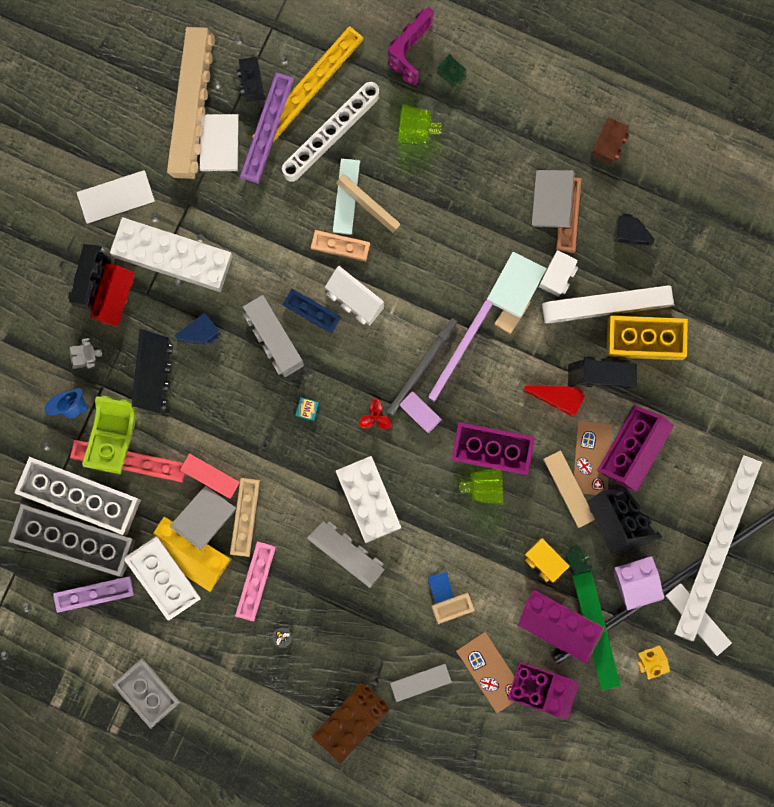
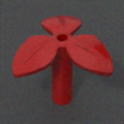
M374 398L369 405L371 416L364 415L358 423L362 428H371L374 421L377 422L378 427L381 429L392 427L391 420L387 416H379L383 407L378 398Z

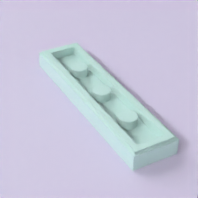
M341 159L339 178L345 175L357 185L360 160ZM338 186L333 233L352 235L356 200L340 186Z

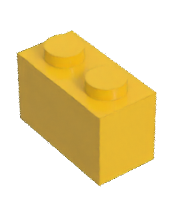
M543 538L524 555L527 558L525 560L531 568L536 567L540 571L538 575L546 583L548 581L553 583L569 567Z

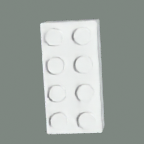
M372 456L336 470L365 543L401 529Z

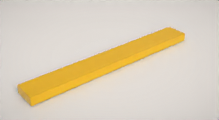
M349 26L291 91L273 142L364 40V37Z

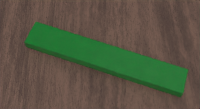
M592 571L574 575L573 580L582 616L605 628L592 653L601 690L621 687Z

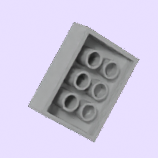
M330 521L327 524L322 522L307 539L371 588L385 570L382 568L384 564L376 557L373 560L367 556L368 551L362 546L355 547L352 544L353 539L345 533L342 536L337 533L336 530L338 528Z

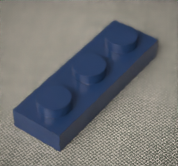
M291 289L282 304L285 308L331 334L341 319V316L294 289Z

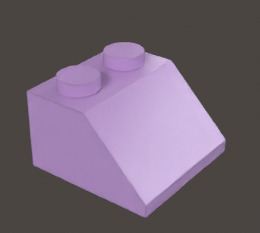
M652 556L615 567L614 577L627 610L664 600L659 574Z

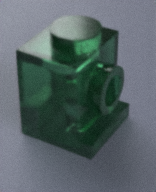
M449 54L437 67V74L452 87H455L457 83L460 85L465 80L467 69ZM454 68L456 72H451L450 69Z
M578 544L567 548L568 552L564 556L572 575H577L593 568L591 564L587 565L586 562L589 561L585 550L582 551L579 548Z

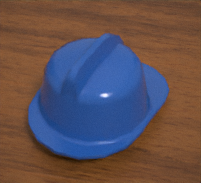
M77 388L52 397L45 405L44 411L47 415L62 414L72 419L86 412L88 407L82 397V389Z

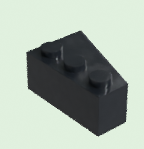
M587 356L583 360L568 364V386L586 385V387L601 386L616 389L637 387V364H631L630 360L613 362L611 358H602L600 361L595 360V357Z

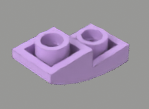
M413 391L400 403V406L427 433H430L442 420Z

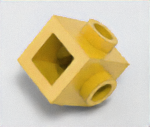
M660 645L638 653L640 659L637 662L641 673H645L648 680L670 672L668 659Z

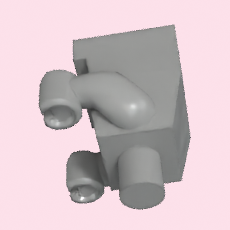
M89 338L82 339L80 346L69 347L72 369L85 366L90 369L95 366V358L102 357L101 349L94 350L89 342Z

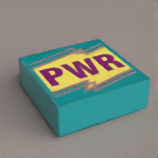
M300 397L295 416L314 421L319 402Z

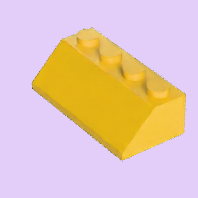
M163 517L150 540L157 536L183 574L211 592L231 559L209 544H206L200 550L170 528L173 521Z

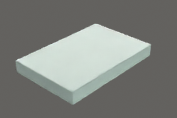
M512 252L487 300L491 301L493 305L521 318L547 268Z

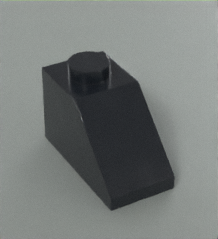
M631 214L618 216L616 219L614 242L650 247L653 245L655 239L638 218H634Z

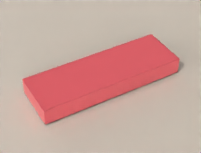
M190 453L180 471L229 499L240 483Z

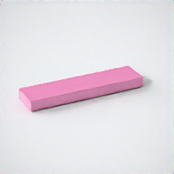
M257 541L236 611V617L255 621L275 553V546Z

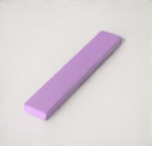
M486 300L429 394V401L433 403L436 401L493 304L491 301Z

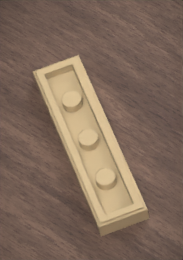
M342 175L338 179L336 184L392 233L400 226L396 219L347 176Z
M561 450L544 458L543 461L577 528L594 521L595 518L590 512L587 501Z
M240 479L230 555L250 557L260 480Z

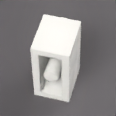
M557 250L539 288L557 297L561 293L565 294L570 285L567 283L569 277H574L578 269L575 266L578 260Z

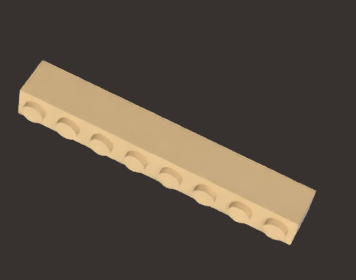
M186 27L167 173L173 178L195 179V173L198 171L197 157L201 151L199 142L200 136L203 134L201 121L205 117L204 103L208 97L206 88L207 82L210 80L211 50L215 43V37L208 28Z

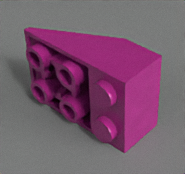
M519 662L508 700L568 720L580 682Z

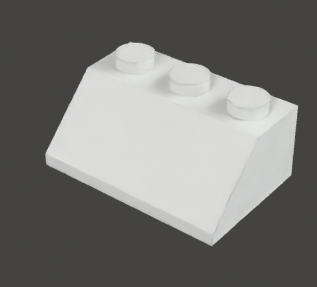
M340 266L336 268L325 286L326 295L331 300L335 301L337 299L342 303L341 307L346 312L350 313L352 311L357 315L355 318L363 325L367 323L370 326L384 309L383 300Z

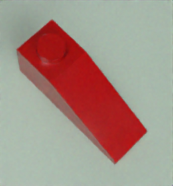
M525 385L522 390L571 417L576 415L586 396L582 394L583 390L576 386L571 388L569 386Z

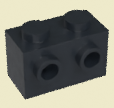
M257 56L239 59V66L236 67L238 78L242 77L243 84L239 85L241 96L245 95L247 102L265 99Z

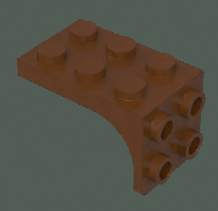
M360 683L340 707L312 735V738L341 764L380 723L389 711V707L383 699H380L373 693L369 686Z

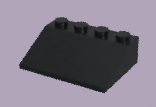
M143 329L139 331L131 407L140 414L163 416V411L167 410L165 392L169 391L167 373L171 372L169 354H173V343H171L168 337Z

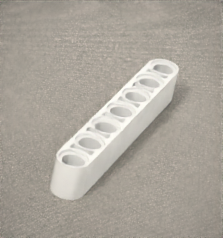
M367 82L283 164L282 171L286 180L296 181L379 99V87L376 83ZM368 90L375 91V94L373 96H368L366 92ZM360 103L362 104V107L360 109L353 108V104ZM341 116L349 117V120L346 122H342L339 119ZM328 129L336 130L333 135H328L326 131ZM318 141L323 144L320 148L313 147V144ZM306 154L309 156V159L301 161L299 159L300 156ZM288 168L296 169L294 174L286 173Z
M671 286L542 303L544 323L674 306Z

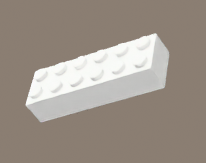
M123 217L110 251L113 258L218 292L222 290L233 258L231 252Z
M31 457L27 461L15 490V494L125 536L128 534L141 501L138 498Z

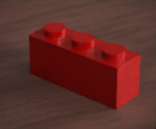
M106 264L89 318L107 326L118 327L135 273L118 265Z

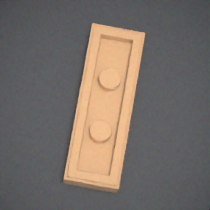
M318 230L314 232L311 245L312 250L364 262L367 260L370 242Z

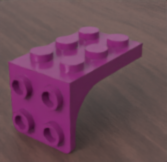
M429 6L425 10L419 11L415 17L416 20L412 24L409 23L403 29L404 33L400 37H395L390 43L391 47L388 49V66L393 71L400 72L402 78L408 84L416 85L418 83V71L408 63L405 55L433 25L434 11Z

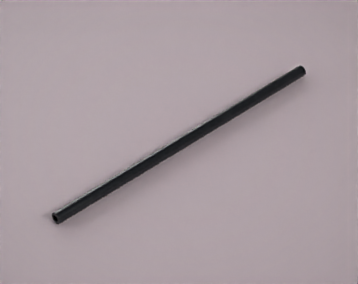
M774 509L735 534L729 550L774 521ZM704 556L661 584L663 594L699 571ZM647 605L631 610L624 608L606 620L607 632ZM561 650L553 658L557 664H560L572 655Z

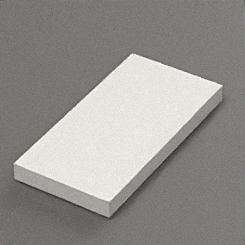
M157 536L124 558L168 621L201 599Z

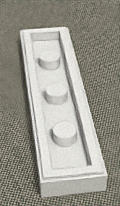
M679 583L665 596L682 615L690 593ZM705 612L697 634L712 652L718 656L732 643Z

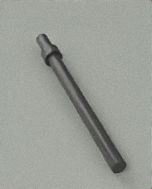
M451 318L444 330L441 329L437 335V340L387 410L389 414L394 415L400 403L406 398L444 342L448 341L451 336L450 333L458 323L455 319Z

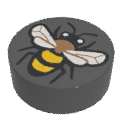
M279 628L273 633L272 639L276 646L286 647L292 641V634L286 628Z

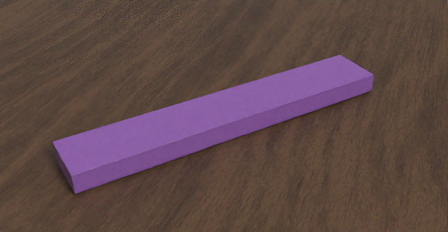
M275 73L240 176L241 179L259 184L294 81L293 77Z

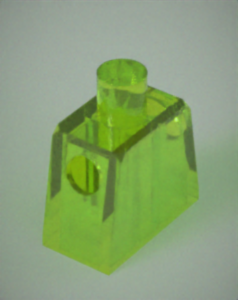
M402 104L398 144L428 143L429 134L440 135L442 123L431 122L432 113Z
M488 469L471 473L470 482H459L460 494L471 493L472 502L503 505L502 470Z

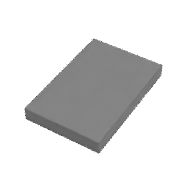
M536 170L532 216L533 227H570L574 170Z
M205 486L174 520L170 528L202 550L235 512L236 507Z
M143 658L112 684L150 729L180 703V700Z

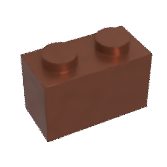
M608 117L591 156L610 165L613 160H618L622 152L619 147L621 143H626L630 135L627 133L629 126Z

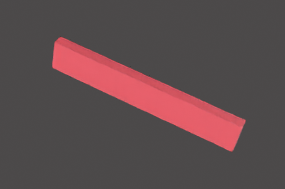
M74 440L70 458L83 461L88 442ZM127 451L122 470L183 483L185 473L180 471L184 463Z

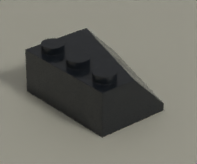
M83 244L77 271L74 276L73 288H71L68 295L71 305L89 311L92 310L106 264H110L112 259L102 246Z
M627 488L603 490L587 501L590 512L593 514L611 553L634 550L662 538L659 531L655 533L650 526L652 523L648 517L645 518L641 514L639 504Z

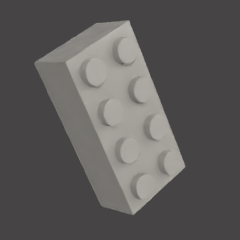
M262 295L243 306L245 312L242 314L249 326L253 325L255 327L252 331L259 343L264 342L262 347L268 358L273 357L274 361L272 364L278 375L283 374L284 377H287L302 368L304 364L265 297Z

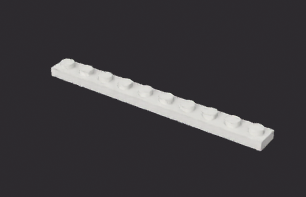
M745 455L742 457L676 628L675 635L692 642L695 639L762 464L758 460Z

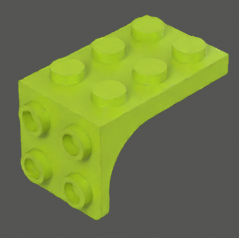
M97 396L95 398V421L82 465L87 468L121 474L137 419L135 409L131 407L132 403L128 400L122 399L118 401L113 400L109 396Z

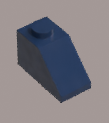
M204 313L174 336L179 342L206 345L219 339L218 335L221 333L206 313Z

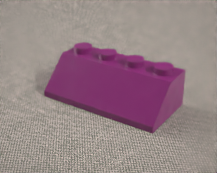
M634 405L597 471L621 486L637 492L674 425L664 416Z
M459 422L451 460L528 475L535 437Z
M533 590L524 606L518 624L519 627L586 664L605 631V628L536 590Z

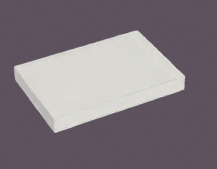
M238 114L205 115L201 121L203 134L200 136V171H238Z

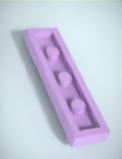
M131 576L53 593L57 613L135 596Z

